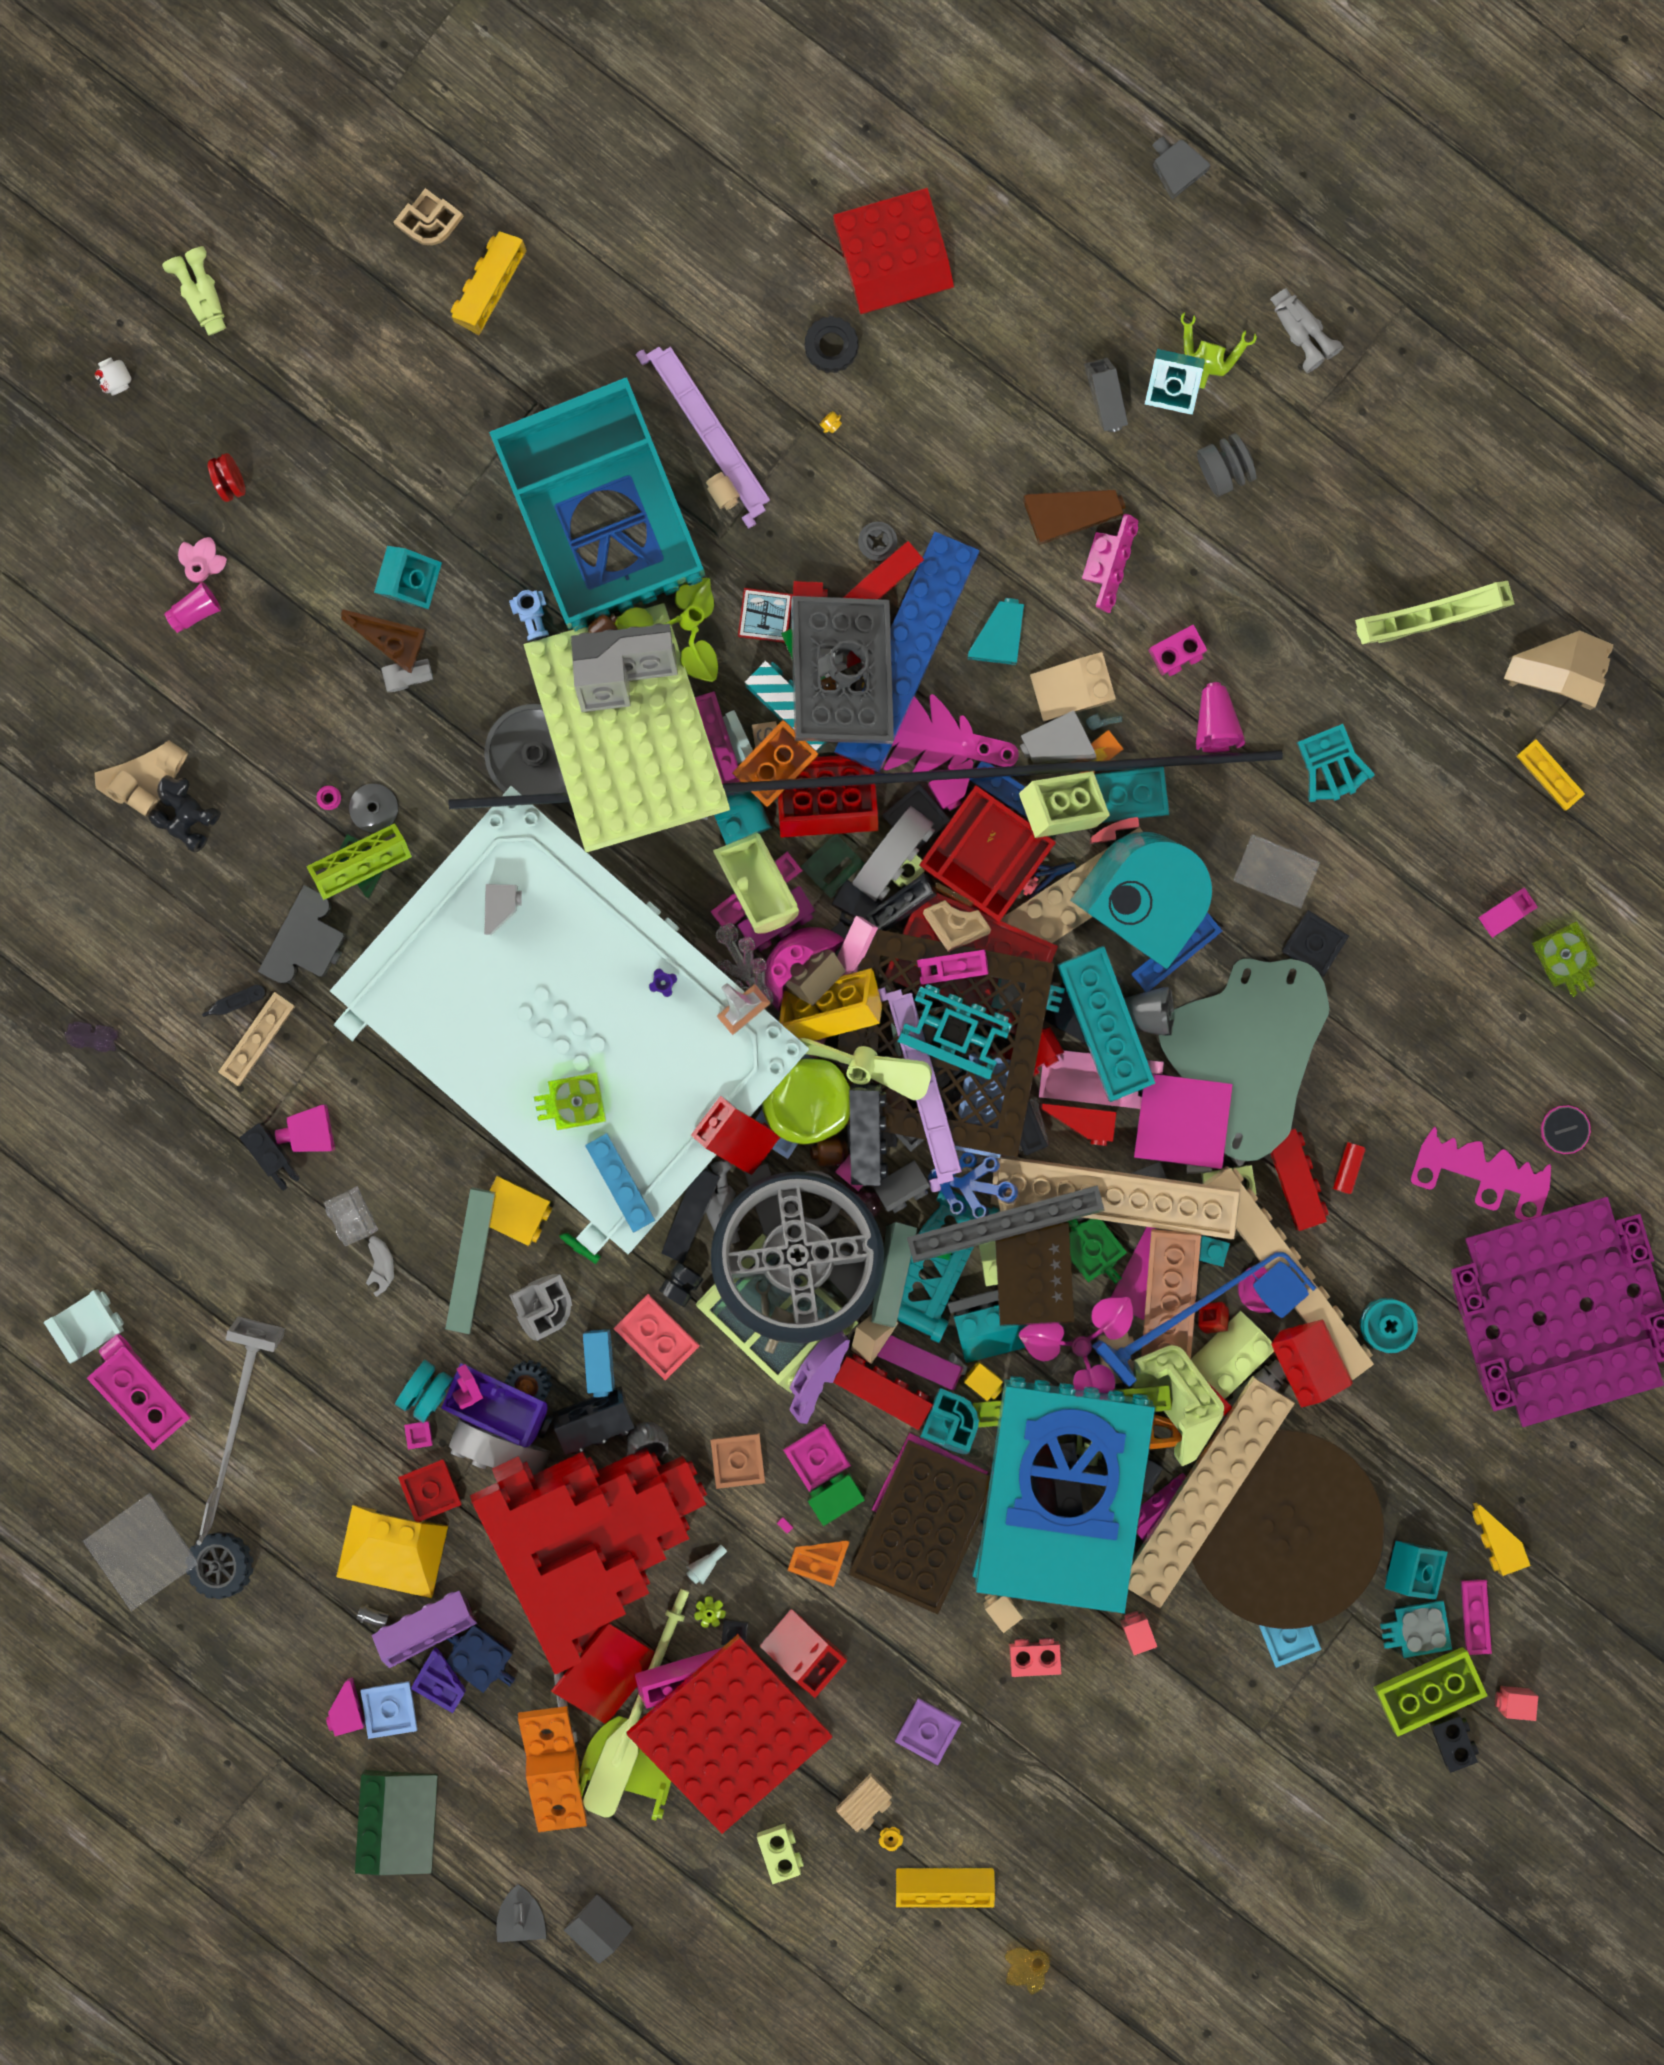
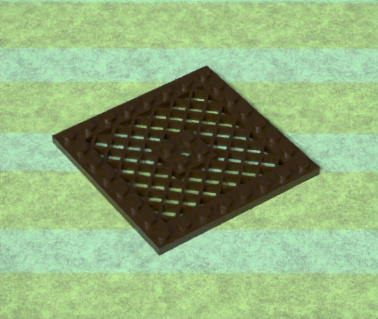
M877 929L865 957L862 958L858 965V972L872 968L877 980L879 971L885 982L879 985L878 989L888 985L892 992L897 990L891 982L902 975L909 987L902 991V994L904 995L912 989L917 996L918 990L915 986L920 984V979L912 983L905 973L915 965L918 967L917 960L982 949L961 946L948 952L941 941ZM985 950L989 974L985 975L986 977L975 983L972 977H967L972 986L962 993L954 983L957 979L948 980L938 989L941 991L950 984L957 993V997L962 998L963 1004L969 1007L970 1005L964 998V995L975 989L982 999L977 1005L985 1004L993 1017L995 1013L1000 1014L1007 1008L1010 1009L1016 1018L1010 1024L1013 1026L1018 1023L1015 1041L1010 1033H1008L1007 1038L1011 1044L1000 1051L992 1040L991 1045L997 1054L990 1058L994 1060L1000 1057L1007 1068L997 1075L993 1072L992 1078L981 1085L974 1073L967 1071L966 1075L957 1080L951 1070L959 1071L960 1067L931 1055L930 1059L932 1066L943 1068L935 1074V1077L946 1071L954 1082L944 1090L937 1082L940 1095L949 1106L945 1109V1113L952 1110L958 1119L947 1118L954 1145L1018 1158L1055 963ZM881 955L889 957L880 964ZM897 959L913 961V963L903 969ZM893 961L900 972L888 978L881 967ZM937 968L931 971L932 975L938 972ZM993 977L1011 981L1000 988ZM989 979L996 991L985 998L978 986ZM1017 982L1026 983L1024 992ZM929 983V985L936 987L934 983ZM1014 984L1020 996L1009 1002L1002 991ZM999 993L1006 1005L995 1012L988 1000ZM927 995V996H925L923 999H926V1000H927V999H929L931 996ZM1023 998L1020 1015H1018L1012 1005ZM889 1001L881 1003L882 1009L890 1021L881 1027L878 1024L873 1025L876 1030L866 1036L867 1027L840 1034L837 1050L853 1055L856 1048L864 1046V1044L866 1047L872 1048L868 1039L879 1033L885 1045L875 1052L879 1054L888 1047L895 1058H904L903 1054L898 1056L892 1046L893 1043L898 1041L899 1037L897 1036L889 1042L882 1031L892 1023L895 1026L893 1016L887 1008ZM941 1001L943 1006L933 1013L929 1010L928 1014L942 1019V1017L935 1015L945 1008L950 1009L949 1005L951 1004ZM920 1002L915 1003L916 1007L922 1004ZM971 1013L973 1019L979 1021L976 1029L980 1027L986 1038H988L989 1033L983 1025L989 1020L985 1019L981 1022L977 1015ZM951 1016L952 1019L947 1018L941 1035L947 1041L962 1047L969 1030L967 1031L968 1022L960 1021L959 1018ZM924 1023L922 1030L925 1041L933 1045L932 1040L937 1028ZM970 1042L969 1044L973 1048L972 1050H970L963 1056L962 1052L956 1050L954 1054L962 1058H966L967 1056L975 1052L977 1056L980 1057L981 1052L978 1049L981 1048V1046H976L975 1044ZM1013 1047L1011 1062L1009 1064L1006 1058L1004 1057L1003 1053H1005ZM981 1060V1065L986 1067L988 1063ZM835 1061L834 1065L843 1073L851 1088L853 1082L847 1077L849 1065ZM1008 1072L1006 1088H1004L998 1078ZM971 1076L978 1088L966 1094L960 1082ZM870 1079V1084H876L873 1079ZM995 1081L1002 1092L991 1099L984 1090V1087ZM956 1086L963 1098L952 1104L945 1092ZM884 1087L882 1092H885L889 1087ZM981 1091L987 1103L976 1109L969 1097ZM898 1093L900 1098L892 1104H889L887 1101L886 1107H883V1116H887V1129L883 1130V1132L927 1140L920 1113L917 1112L919 1111L918 1107L914 1109L907 1097ZM1004 1095L1000 1113L993 1102ZM903 1100L910 1111L893 1108V1106ZM966 1100L973 1112L962 1119L955 1107ZM990 1105L997 1117L986 1123L979 1112ZM976 1115L982 1125L965 1121ZM999 1120L998 1128L989 1127Z

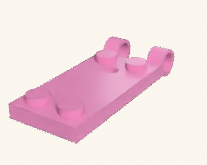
M1064 1051L1065 1053L1058 1056L1059 1062L1048 1068L1045 1065L1042 1066L1039 1097L1141 1109L1142 1097L1138 1096V1091L1113 1102L1108 1101L1094 1061L1089 1053ZM1147 1060L1151 1073L1163 1074L1164 1062Z

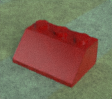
M1323 1319L1280 1330L1271 1343L1301 1408L1324 1402L1353 1384Z

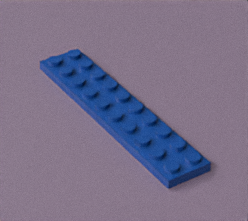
M934 532L923 556L924 561L919 565L890 628L894 740L980 553L978 549L937 532ZM838 742L834 752L880 773L893 743Z

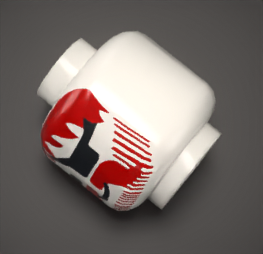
M108 358L98 363L100 368L96 370L95 377L104 393H111L114 396L129 388L128 384L131 382V376L123 361H113L112 358Z

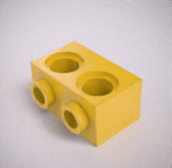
M979 1360L963 1378L964 1383L986 1401L990 1398L995 1399L1003 1390L1001 1386L1003 1383L1002 1379Z

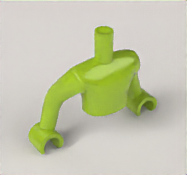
M1185 312L1181 315V323L1184 325L1185 355L1205 359L1199 388L1205 389L1209 374L1216 376L1227 374L1246 347L1256 341V334H1254L1252 341H1245V330L1241 336L1242 340L1225 362L1224 353L1226 348L1206 341H1201L1197 351L1194 353L1192 325L1195 322V315H1193V320L1190 323H1186L1183 320Z

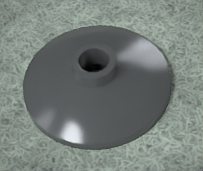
M367 784L360 787L351 797L349 813L353 822L360 829L375 833L394 823L398 814V802L393 792L387 787L380 784ZM371 803L377 805V809L374 812H370L368 809Z

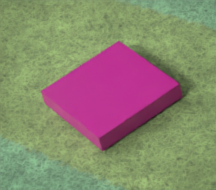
M823 1424L783 1449L809 1492L851 1466L826 1424Z

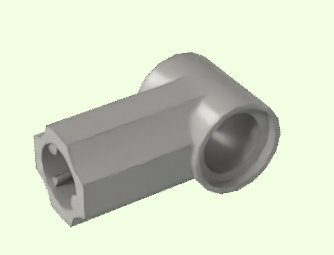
M428 659L416 661L412 673H408L398 664L381 668L388 693L407 689L410 685L433 680Z

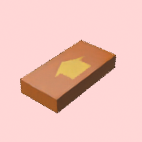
M1109 730L1091 743L1097 758L1094 761L1111 760L1123 750Z

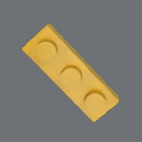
M1536 739L1516 756L1564 811L1568 810L1585 795Z

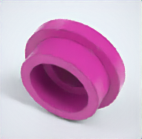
M324 786L317 793V803L325 810H333L339 806L341 794L333 786ZM327 794H332L334 797L330 803L325 801Z

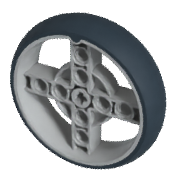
M810 1172L775 1174L747 1187L728 1205L722 1214L711 1246L713 1279L723 1302L730 1312L754 1332L764 1337L787 1343L819 1341L831 1337L852 1325L873 1301L878 1291L884 1268V1248L881 1233L865 1203L840 1182ZM800 1192L817 1194L839 1205L853 1219L861 1235L829 1239L819 1227L804 1221ZM777 1195L781 1225L768 1234L762 1249L730 1253L734 1232L742 1218L761 1201ZM787 1204H794L798 1210L794 1214H788L785 1212L784 1207ZM790 1228H797L800 1230L801 1235L798 1238H791L787 1231ZM848 1245L852 1247L854 1252L850 1256H844L840 1253V1248ZM820 1248L826 1249L829 1256L826 1259H819L815 1252ZM794 1252H799L800 1256H804L801 1257V1262H796L795 1258H791V1256H794ZM770 1255H776L780 1262L775 1266H771L766 1262V1258ZM746 1258H751L755 1261V1266L751 1269H746L742 1266V1261ZM865 1262L861 1282L853 1297L834 1314L818 1320L814 1290L828 1279L833 1266ZM766 1275L774 1286L791 1293L795 1323L781 1322L757 1311L743 1298L734 1279ZM798 1276H804L808 1283L803 1287H799L794 1283V1279ZM802 1300H806L811 1304V1308L808 1311H801L797 1304Z

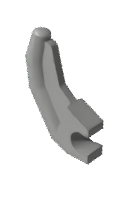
M374 1235L370 1237V1243L368 1244L374 1259V1266L366 1284L368 1286L373 1282L379 1284V1290L374 1292V1295L377 1297L386 1291L393 1281L394 1265L393 1256L386 1243Z

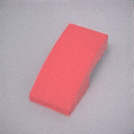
M1138 817L1125 819L1103 828L1090 838V844L1115 841V831L1139 827Z

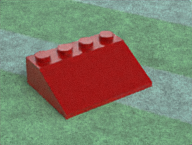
M842 756L816 757L796 779L874 774V770ZM875 784L785 789L778 796L780 837L878 831Z

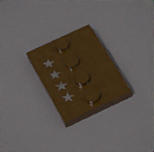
M1069 1223L1055 1224L996 1240L1000 1326L1074 1323Z

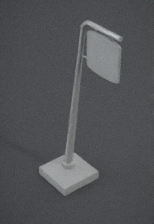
M238 1316L227 1331L226 1340L246 1345L247 1353L217 1486L207 1500L197 1545L202 1544L214 1521L256 1353L260 1349L274 1352L284 1337L285 1328Z

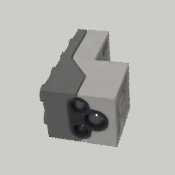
M659 623L646 627L634 626L621 630L609 629L603 632H585L571 636L574 687L581 712L631 706L629 681L678 675L676 649L674 643H672L670 624Z

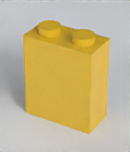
M499 1175L496 1176L490 1191L496 1192L490 1228L527 1246L531 1245L532 1242L536 1243L542 1232L539 1229L542 1220L547 1221L553 1208L549 1206L551 1200Z

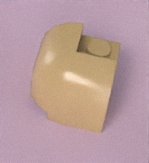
M425 188L413 205L408 203L393 223L414 241L422 245H436L449 237L464 216L444 199L440 200Z

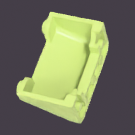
M1170 1345L1135 1359L1133 1374L1137 1380L1133 1383L1132 1388L1169 1385L1172 1410L1164 1412L1182 1435V1441L1178 1442L1174 1447V1455L1181 1466L1195 1461L1223 1417L1224 1405L1184 1350L1178 1346Z

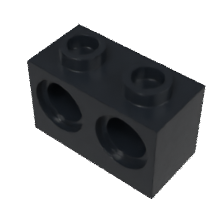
M1456 1712L1429 1723L1446 1769L1450 1773L1478 1763L1475 1755H1478L1479 1752L1474 1740L1470 1741L1467 1732L1470 1731L1465 1717L1461 1718ZM1452 1724L1456 1725L1457 1732L1452 1736H1447L1446 1728ZM1458 1748H1465V1756L1461 1759H1456L1454 1757L1455 1751Z

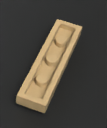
M274 992L218 1072L237 1086H240L296 1006L277 992Z

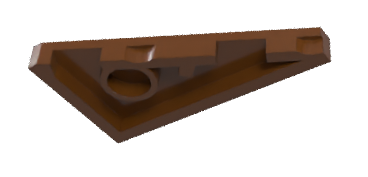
M342 610V621L405 671L412 673L425 637L424 629Z

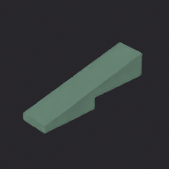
M898 1222L886 1226L884 1268L878 1291L874 1297L871 1320L873 1323L892 1328L896 1327L911 1258L907 1237L916 1235L917 1228Z

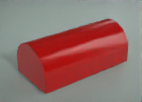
M1347 1142L1334 1182V1190L1352 1194L1365 1147Z

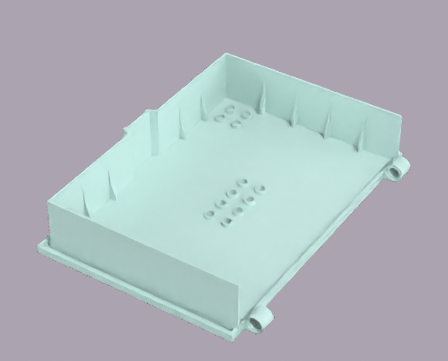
M510 786L502 796H517L521 794ZM533 805L492 807L330 990L332 994L348 1007L335 1022L334 1026L353 1042L361 1030L369 1025L591 1222L576 1239L595 1255L610 1238L629 1254L716 1156V1154L707 1150L696 1141L691 1134L720 1096L724 1097L737 1109L751 1116L807 1053L809 1048L765 1009L737 1033L732 1035L717 1017L719 1013L729 1006L728 999L721 987L728 983L739 993L743 994L744 991L677 933L680 928L669 918L665 921L658 915L661 911L650 901L647 904L643 903ZM486 884L517 885L518 891H522V905L517 906V911L492 935H485ZM656 969H662L667 974L673 973L677 976V982L673 984L671 996L664 997L660 992L650 991L649 984L653 982ZM662 980L661 985H665L666 982ZM574 1079L593 1080L599 1094V1116L582 1123L563 1122L556 1108L557 1086ZM608 1133L656 1220L634 1233L585 1147L586 1144Z

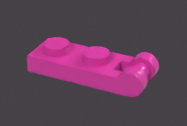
M985 950L917 960L918 967H921V984L989 974ZM931 965H937V975L931 974Z

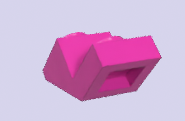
M1524 887L1481 915L1479 919L1493 938L1538 908V906Z

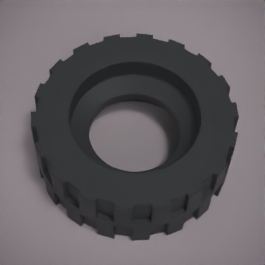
M834 316L820 318L819 321H815L812 324L811 328L809 327L805 336V352L809 362L816 366V369L823 370L825 373H838L840 370L847 369V366L851 365L857 356L858 336L855 329L850 326L851 324L848 321H844L843 318H835ZM827 333L838 334L843 340V350L837 356H826L820 350V340Z

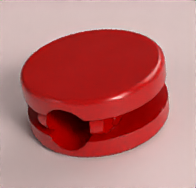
M225 453L222 454V457L212 458L208 461L211 480L223 501L229 502L233 500V493L238 498L245 495L246 490L242 475L230 454Z

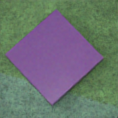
M918 1697L895 1742L938 1765L957 1732L961 1721Z

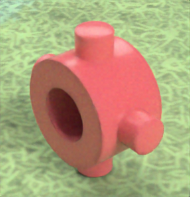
M1036 876L1034 878L1031 877L1023 888L1025 890L1023 892L1024 895L1027 896L1028 893L1031 895L1039 884L1037 882L1039 879Z

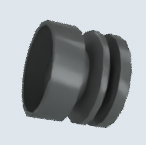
M1236 433L1228 436L1229 442L1225 438L1220 440L1221 452L1213 444L1196 451L1202 473L1216 497H1220L1233 490L1232 478H1234L1239 486L1245 485V478L1249 482L1257 479L1252 456Z

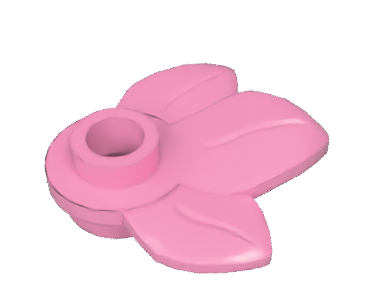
M210 537L199 540L195 546L183 542L179 548V561L185 566L186 577L192 582H203L209 575L218 574L225 567L227 559L216 555V546ZM195 567L201 568L199 572L193 571Z

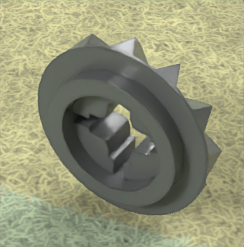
M884 522L869 523L859 534L858 544L860 551L866 558L875 561L889 558L897 547L895 531ZM883 532L882 542L887 547L878 545L877 548L872 550L874 542L868 536L877 538Z

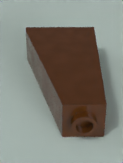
M1116 490L1028 494L1023 497L1038 545L1122 517L1123 509H1125L1124 500L1121 495L1117 496Z

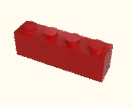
M1292 1128L1288 1137L1270 1154L1297 1231H1301L1327 1222L1325 1216H1328L1329 1213L1325 1202H1320L1318 1193L1321 1192L1317 1178H1312L1310 1169H1313L1309 1155H1304L1302 1146H1305L1301 1131L1297 1132L1296 1128Z
M855 1354L852 1357L847 1355L833 1383L919 1430L933 1405L929 1401L930 1396L920 1390L914 1393L907 1389L909 1384L899 1378H896L895 1381L887 1378L886 1375L888 1373L877 1366L871 1369L865 1365L866 1360Z

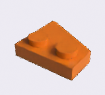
M841 1541L795 1547L787 1571L834 1587L849 1542Z

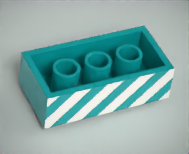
M765 661L745 681L746 688L779 720H784L794 730L793 681L790 679L787 682L782 677L783 671L774 662L769 665ZM806 741L817 753L828 743Z

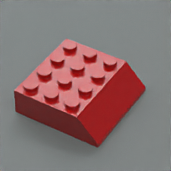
M928 188L833 215L834 226L860 315L954 288L948 256Z
M975 786L919 866L997 922H1000L1056 842L1048 836L1035 838L1029 822L981 788ZM996 825L999 830V838L995 844L986 846Z

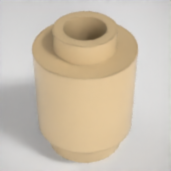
M723 472L714 475L706 482L708 485L707 490L720 509L725 507L726 510H729L739 503L737 499L740 497V494L729 477L724 476Z

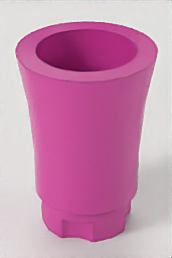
M201 582L191 593L171 606L172 609L166 611L164 615L170 626L179 633L183 629H188L195 623L222 609L211 590L205 583Z

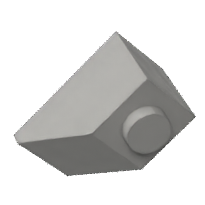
M486 884L485 935H492L517 911V906L522 905V891H518L517 885Z

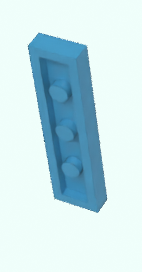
M608 1133L586 1144L585 1147L632 1232L634 1233L656 1221Z

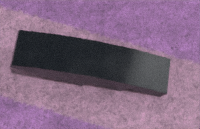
M703 1169L689 1185L668 1234L662 1254L684 1264L703 1223V1218L721 1176Z

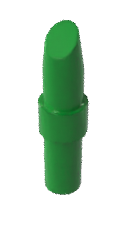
M569 1233L559 1235L579 1255L582 1254L595 1265L600 1260V1255L591 1253Z

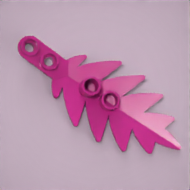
M933 694L929 696L930 720L928 714L914 696L893 742L892 747L894 745L896 747L883 769L889 770L898 767L918 756L923 751V755L912 772L930 771L951 757L953 758L948 766L949 770L961 765L967 758L1005 767L1012 766L1017 762L1019 752L1012 743L973 734L968 720L963 715L959 718L958 727L948 709ZM982 744L987 746V752L984 754L979 750ZM1005 750H1008L1011 753L1009 759H1005L1003 757V752Z

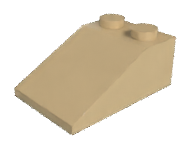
M1103 652L1030 674L1043 722L1059 718L1073 710L1077 713L1112 703L1116 700Z

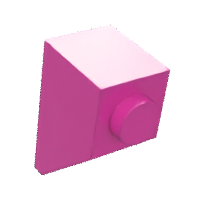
M970 759L954 769H971L974 762ZM969 779L935 780L929 782L928 786L942 810L948 807L949 811L962 805L960 800L965 797Z
M353 1677L346 1680L328 1712L329 1716L326 1717L328 1729L333 1731L335 1736L363 1729L366 1725Z

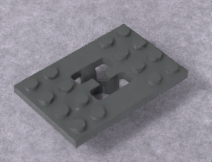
M793 596L791 598L795 741L892 744L894 741L889 600ZM820 649H832L830 653L820 658ZM852 650L861 659L862 669L858 674L851 676L842 674L839 671L837 672L832 660L833 653H835V664L847 665V655ZM829 673L831 678L836 681V690L822 689L821 677ZM863 675L865 691L851 690L850 685L859 680Z

